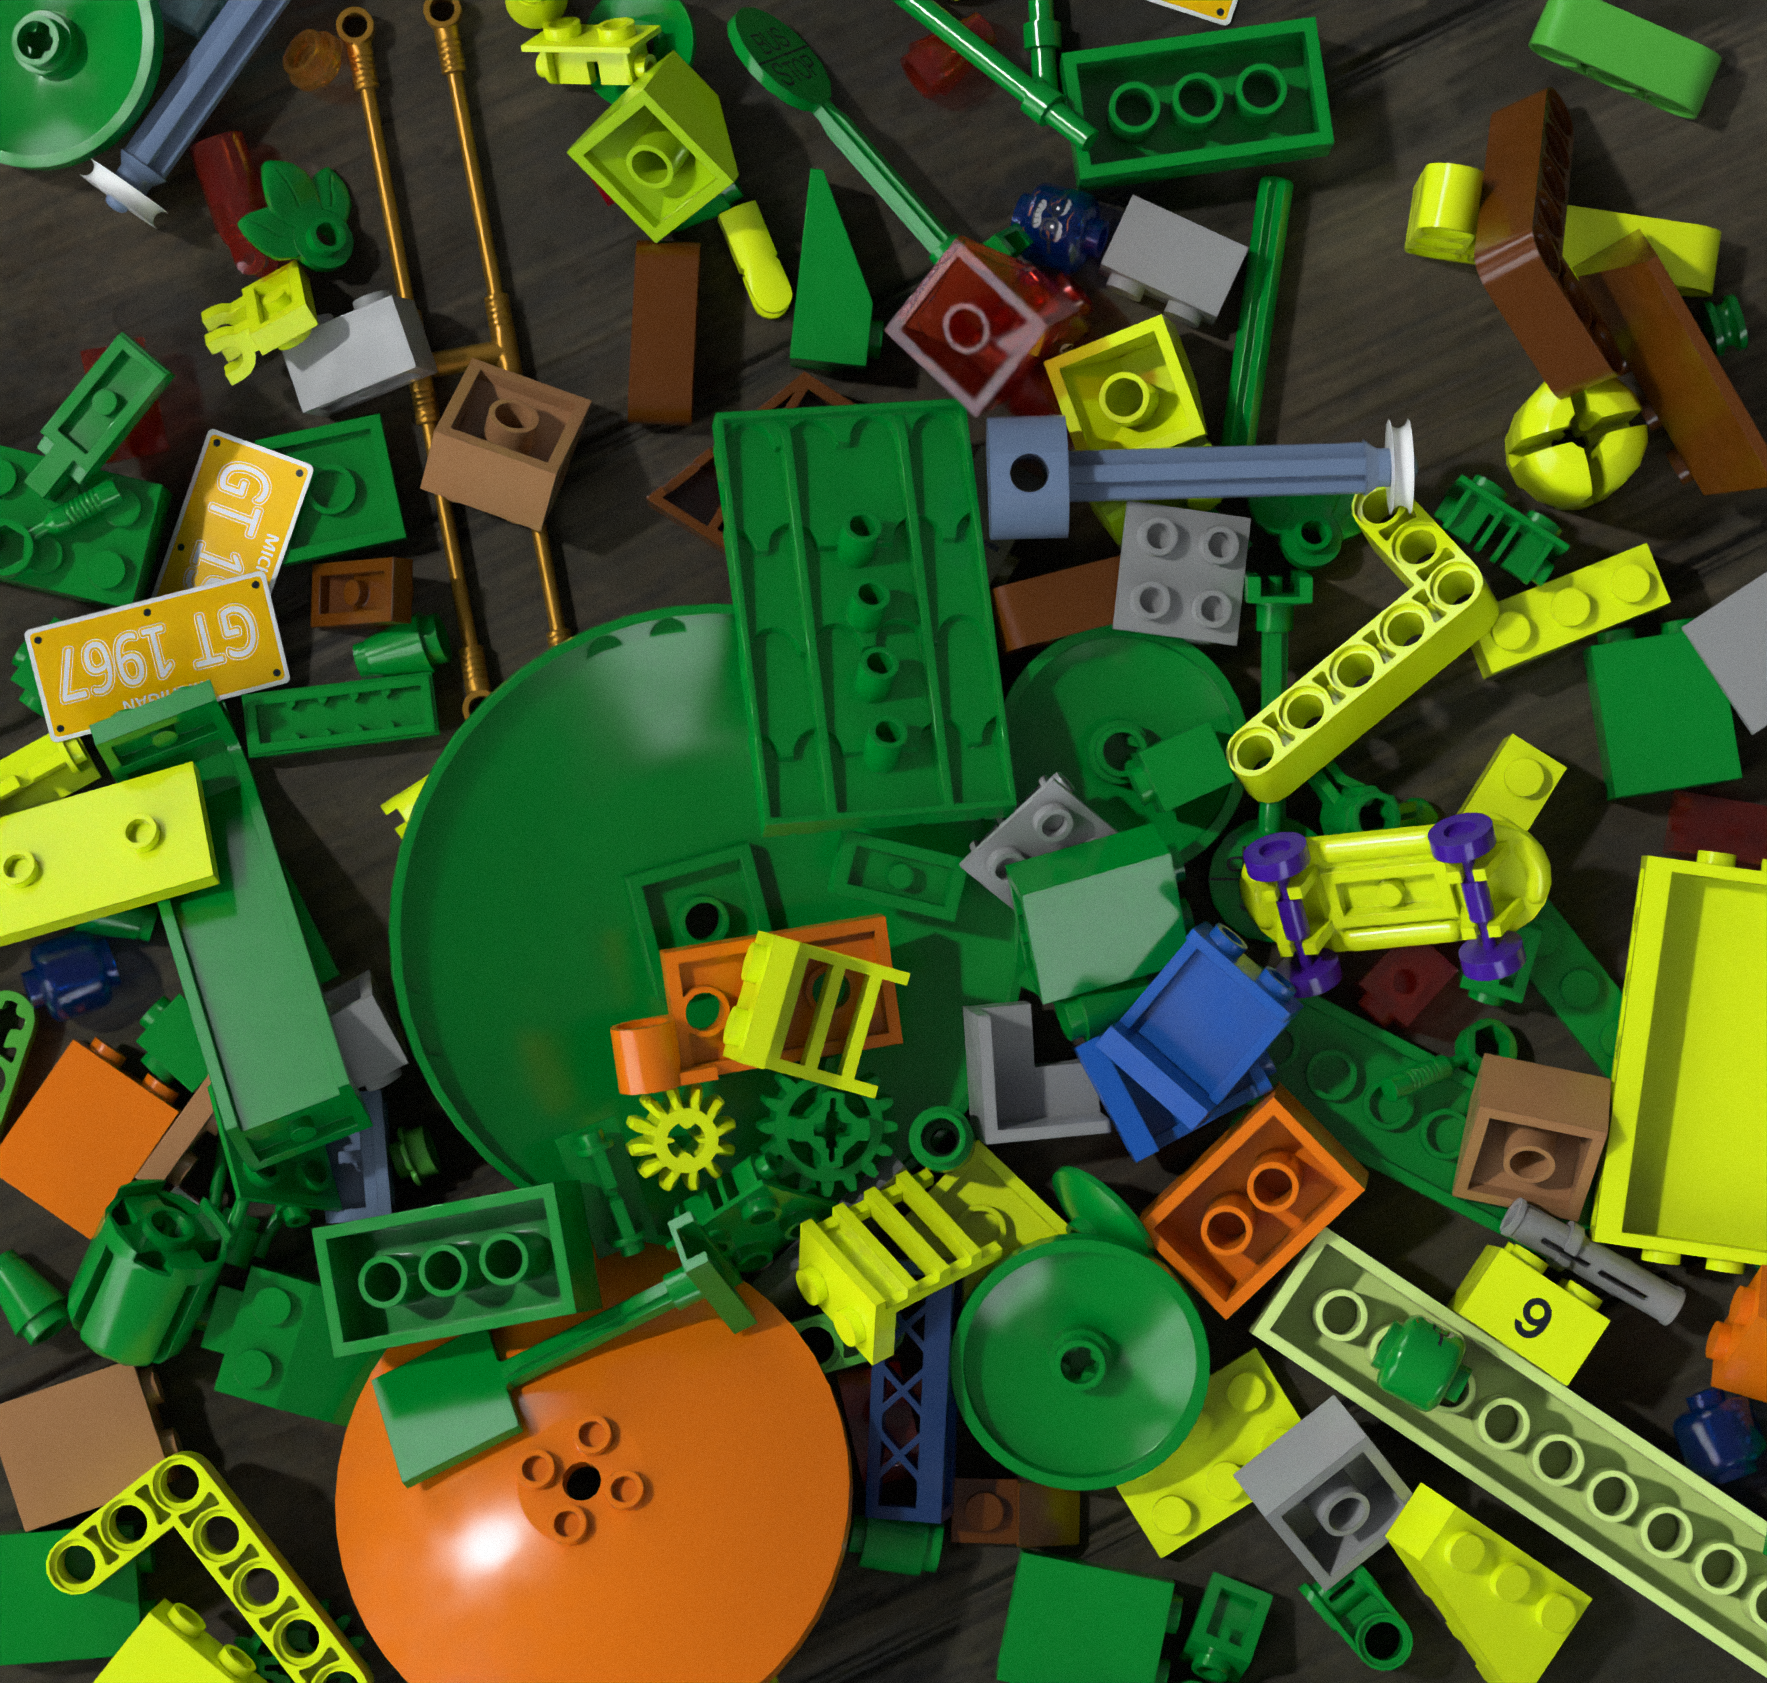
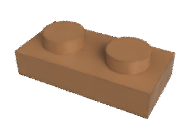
M209 1074L135 1176L137 1180L162 1179L166 1180L163 1190L170 1183L179 1188L192 1173L201 1158L193 1150L205 1133L209 1131L214 1136L219 1134L207 1088L211 1084Z

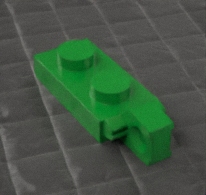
M124 332L118 334L40 431L44 437L37 448L45 456L24 482L42 498L55 502L74 480L78 484L84 485L92 475H96L174 379L176 374L130 335Z

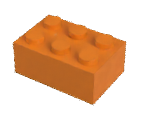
M1278 1082L1272 1091L1266 1093L1142 1211L1139 1219L1149 1233L1154 1248L1227 1320L1365 1191L1369 1172Z

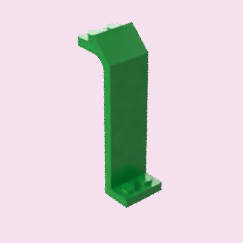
M211 680L194 686L181 687L168 696L133 709L120 710L110 718L89 725L95 746L116 783L191 761L200 770L220 884L158 901L157 904L225 1131L250 1172L252 1173L372 1127L373 1123L367 1104L350 1076L256 777L225 700L220 699Z

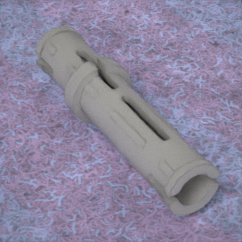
M1521 1197L1512 1203L1500 1226L1501 1234L1518 1241L1546 1257V1263L1549 1267L1558 1272L1568 1269L1612 1296L1659 1320L1658 1322L1662 1325L1670 1324L1681 1310L1686 1297L1685 1289L1669 1283L1637 1265L1632 1260L1621 1256L1598 1242H1594L1585 1235V1228L1578 1223L1569 1221L1564 1224L1527 1203V1200Z

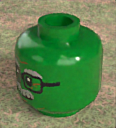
M1418 1314L1412 1315L1404 1323L1394 1319L1371 1362V1366L1379 1370L1377 1374L1379 1388L1423 1412L1435 1409L1443 1398L1455 1403L1473 1368L1462 1363L1466 1354L1465 1340L1460 1335Z

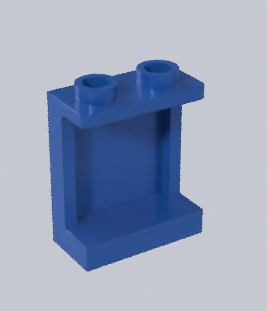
M1207 921L1195 926L1185 937L1187 941L1118 1022L1112 1024L1095 1043L1098 1049L1192 1131L1210 1118L1304 1007L1293 997L1297 990L1283 974L1270 966H1266L1262 970L1244 954L1247 950V945L1235 932L1221 923H1217L1213 927Z
M1102 1033L1073 1049L1131 1159L1137 1163L1159 1151L1160 1148L1187 1135L1192 1130L1095 1046V1043L1104 1034ZM1267 1051L1210 1118L1198 1128L1273 1090L1268 1077L1276 1073L1277 1070Z

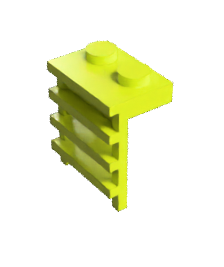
M758 930L755 943H751L744 959L741 979L744 982L737 1006L732 1008L726 1022L723 1043L726 1045L722 1056L756 1068L770 1069L875 1099L878 1090L877 1085L854 1079L882 979L907 986L911 973ZM810 958L828 963L802 1058L800 1064L780 1058L808 959ZM846 969L865 975L837 1074L817 1068Z
M927 1168L912 1176L905 1170L896 1175L894 1185L882 1191H879L875 1186L864 1191V1200L849 1208L842 1202L832 1207L831 1217L817 1224L811 1218L800 1224L799 1270L796 1272V1282L802 1296L809 1304L813 1306L818 1305L833 1321L841 1340L849 1347L855 1346L872 1366L894 1355L896 1312L1002 1257V1248L996 1241L979 1248L925 1191L926 1188L934 1184V1175ZM903 1201L957 1260L948 1265L893 1205ZM872 1217L926 1277L915 1281L861 1221Z

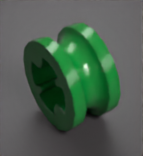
M1733 294L1724 296L1723 302L1719 305H1714L1710 300L1700 303V318L1704 335L1716 357L1724 355L1725 348L1728 346L1735 347L1737 351L1748 348L1744 317L1740 305Z

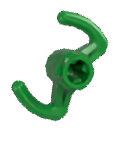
M1334 760L1330 761L1307 780L1323 803L1320 823L1324 835L1438 823L1436 810L1425 799L1410 797L1404 802H1398L1394 795L1383 793L1377 786L1365 785L1345 775ZM1285 798L1272 803L1259 801V833L1262 836L1282 831V814Z

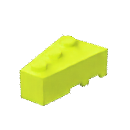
M1422 1482L1385 1535L1420 1588L1437 1606L1447 1621L1445 1624L1454 1637L1464 1645L1475 1661V1667L1488 1683H1537L1592 1601V1598Z

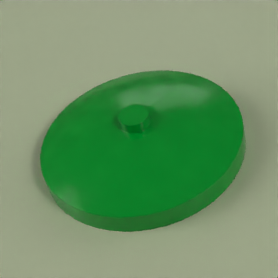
M0 0V163L28 170L63 169L89 161L102 154L128 133L147 107L160 74L163 59L164 30L158 0Z
M1113 625L1077 633L1050 644L1024 666L1004 697L1016 800L1023 804L1026 801L1025 798L1040 785L1039 779L1043 775L1050 778L1059 771L1074 786L1075 790L1072 794L1118 832L1154 823L1166 845L1172 843L1177 845L1183 864L1192 860L1204 851L1227 826L1242 797L1243 785L1232 771L1236 781L1167 812L1156 813L1152 803L1145 806L1141 804L1132 787L1128 771L1136 766L1130 754L1199 723L1210 721L1226 757V748L1230 738L1246 724L1243 710L1229 681L1209 657L1181 638L1112 629Z
M1091 1233L1060 1234L1038 1239L1010 1252L996 1262L975 1284L959 1313L953 1335L951 1351L952 1387L958 1408L969 1430L980 1445L1003 1466L1021 1477L1053 1488L1085 1491L1105 1489L1132 1481L1150 1472L1170 1457L1187 1438L1201 1413L1208 1390L1210 1377L1208 1336L1204 1320L1191 1293L1180 1278L1154 1255L1124 1240Z

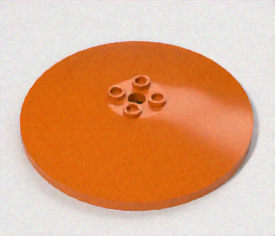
M644 1242L646 1248L635 1255L621 1257L620 1252H616L598 1259L592 1244L603 1309L491 1329L500 1360L505 1361L663 1282V1275L683 1266L679 1254L668 1251L664 1245ZM743 1281V1283L734 1288L754 1312L758 1323L736 1334L731 1331L705 1298L681 1311L675 1307L515 1387L512 1391V1397L523 1432L410 1488H407L402 1483L371 1380L461 1335L387 1348L372 1370L356 1402L345 1433L337 1471L335 1494L336 1534L343 1571L359 1614L384 1656L408 1683H769L779 1674L801 1648L819 1620L834 1589L845 1556L851 1525L853 1480L851 1454L845 1425L833 1390L816 1357L800 1334L769 1300ZM583 1467L597 1469L601 1477V1484L597 1493L587 1500L570 1498L567 1492V1482L571 1474Z

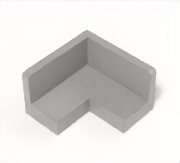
M1015 1001L963 1006L970 1124L978 1139L985 1144H997L1111 1132L1110 1119L1100 1112L1099 1096L1079 1059L1034 1063L1032 1015L1029 1002Z

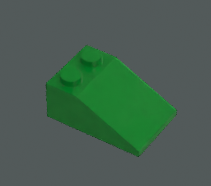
M260 1263L252 1265L214 1390L278 1410L348 1427L356 1402L372 1370L387 1348L334 1358L321 1281Z

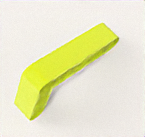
M1427 164L1413 187L1404 250L1421 257L1475 265L1474 249L1484 172L1480 169L1460 164ZM1567 205L1562 256L1575 276L1576 274L1572 267L1640 229L1658 255L1681 296L1710 297L1713 295L1721 240L1720 230L1698 224Z
M1377 487L1365 497L1363 494L1354 495L1351 507L1352 515L1374 552L1409 590L1248 721L1230 738L1226 748L1228 764L1248 794L1255 800L1272 803L1289 796L1483 637L1495 625L1499 615L1498 602L1480 570L1415 499L1411 515L1406 507L1397 506L1393 509L1392 514H1396L1392 519L1378 524L1384 517L1389 515L1386 488ZM1434 553L1429 560L1416 564L1421 557ZM1473 593L1467 601L1462 604L1453 605L1461 596ZM1423 634L1414 644L1403 646L1411 637ZM1372 675V678L1366 684L1353 688L1358 680ZM1322 716L1316 725L1303 729L1309 720ZM1272 757L1266 766L1253 770L1259 761Z
M180 1451L160 1461L59 1540L49 1551L46 1560V1571L51 1583L61 1592L70 1595L84 1594L102 1584L175 1527L295 1683H326L328 1675L337 1671L350 1673L356 1678L358 1683H374V1676L361 1655L215 1467L202 1454L193 1451ZM183 1464L195 1471L199 1479V1488L197 1494L192 1499H181L170 1492L167 1486V1476L169 1470L174 1465ZM123 1505H132L144 1512L147 1519V1529L141 1539L132 1540L124 1537L119 1532L116 1526V1515ZM214 1516L230 1518L236 1524L239 1530V1540L234 1549L223 1551L215 1548L210 1543L207 1537V1526ZM79 1545L87 1548L92 1553L96 1568L90 1579L80 1580L68 1573L64 1558L71 1546ZM265 1568L276 1575L279 1581V1592L274 1600L262 1602L250 1595L246 1580L252 1569ZM303 1619L311 1622L316 1627L319 1633V1644L315 1651L301 1653L295 1651L289 1645L286 1630L290 1622Z

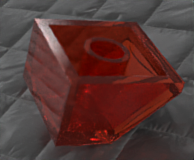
M961 235L955 238L884 331L977 418L1010 398L1080 309L1033 265Z

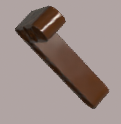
M1547 87L1492 112L1474 261L1481 282L1549 389L1561 400L1622 375L1623 361L1612 333L1562 256L1574 143V126L1568 108L1560 94L1553 87Z

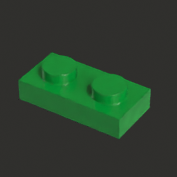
M854 830L841 831L827 891L845 897L955 922L967 874L960 867L959 863L965 857Z

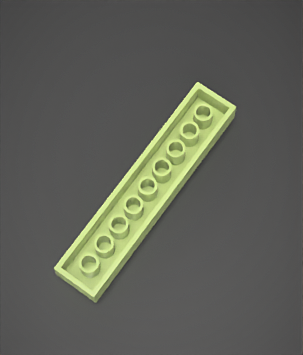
M1327 1227L1297 1253L1247 1331L1767 1678V1556L1763 1554L1767 1521ZM1412 1315H1422L1460 1335L1465 1340L1466 1354L1462 1363L1473 1368L1455 1403L1443 1398L1435 1409L1423 1412L1379 1388L1377 1383L1379 1370L1372 1367L1371 1362L1394 1319L1404 1323Z

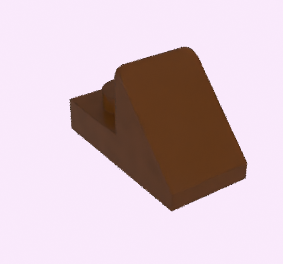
M387 557L312 564L311 627L384 630L391 625L411 623L412 601L414 597V587L412 584L413 559Z
M955 1476L954 1512L951 1516V1542L1016 1544L1017 1548L1079 1544L1080 1490L1053 1488L1035 1483L1026 1478Z

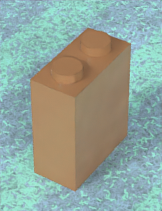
M118 1363L0 1404V1457L25 1532L104 1506L157 1463L177 1452L183 1451L175 1428H164L157 1405L165 1402V1396L160 1378L154 1366L144 1368V1366H124ZM174 1465L169 1470L167 1484L181 1478L178 1465Z

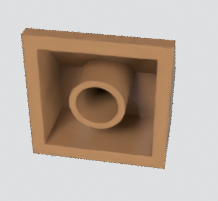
M472 358L434 430L420 489L442 496L449 501L461 503L501 517L510 523L523 525L541 532L560 493L592 401Z
M1484 1053L1470 1097L1453 1182L1452 1196L1508 1208L1517 1198L1521 1197L1527 1200V1203L1552 1217L1578 1222L1608 1134L1611 1079Z

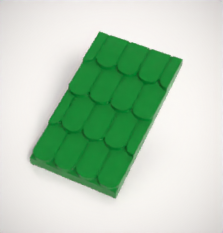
M965 398L715 413L712 424L714 436L713 453L724 522L723 539L739 643L738 660L749 729L748 746L761 836L774 837L786 836L791 833L799 835L854 830V828H859L860 830L910 826L917 823H922V825L979 820V818H1008L1015 812L1017 800Z

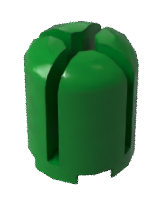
M138 1179L119 1187L115 1198L103 1213L69 1290L67 1309L72 1326L80 1332L81 1340L96 1354L124 1366H147L151 1362L160 1364L177 1355L190 1339L227 1259V1245L232 1237V1232L224 1215L207 1198L203 1196L200 1204L197 1205L182 1195L164 1191L163 1188L166 1180Z

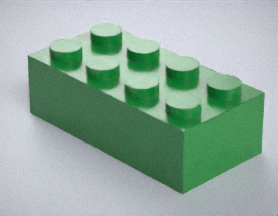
M1316 17L1066 52L1061 55L1059 70L1063 95L1065 96L1064 104L1099 131L1096 142L1085 152L1070 142L1078 192L1324 157L1329 155L1334 145Z
M0 445V518L13 519L30 529L43 522L48 511L68 502L79 494H83L85 491L111 477L124 499L93 517H89L78 525H74V527L61 534L48 533L36 539L37 555L32 567L18 577H0V582L110 609L146 600L172 493L161 484L99 470L84 485L78 484L74 480L55 502L42 498L24 482L44 456ZM11 528L0 532V568L5 569L22 560L24 555V536Z
M580 1180L542 1184L312 1229L334 1358L603 1309Z

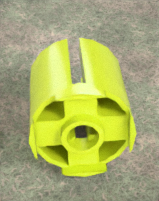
M1615 377L1560 400L1552 393L1544 381L1514 414L1509 431L1505 437L1506 465L1517 487L1523 488L1536 501L1555 507V510L1558 511L1585 509L1610 496L1640 466L1648 444L1647 425L1630 427L1628 423L1643 410L1636 394ZM1569 429L1572 430L1574 437L1580 438L1582 436L1586 446L1581 448L1573 442L1552 447L1551 442L1553 440L1560 441L1565 436L1563 431Z

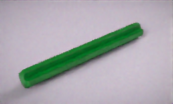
M1262 177L1258 186L1220 446L1255 445L1294 187L1291 180L1282 177Z

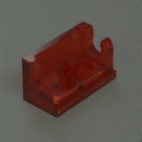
M1674 790L1663 853L1697 859L1698 850L1737 855L1735 866L1761 870L1762 859H1767V806Z

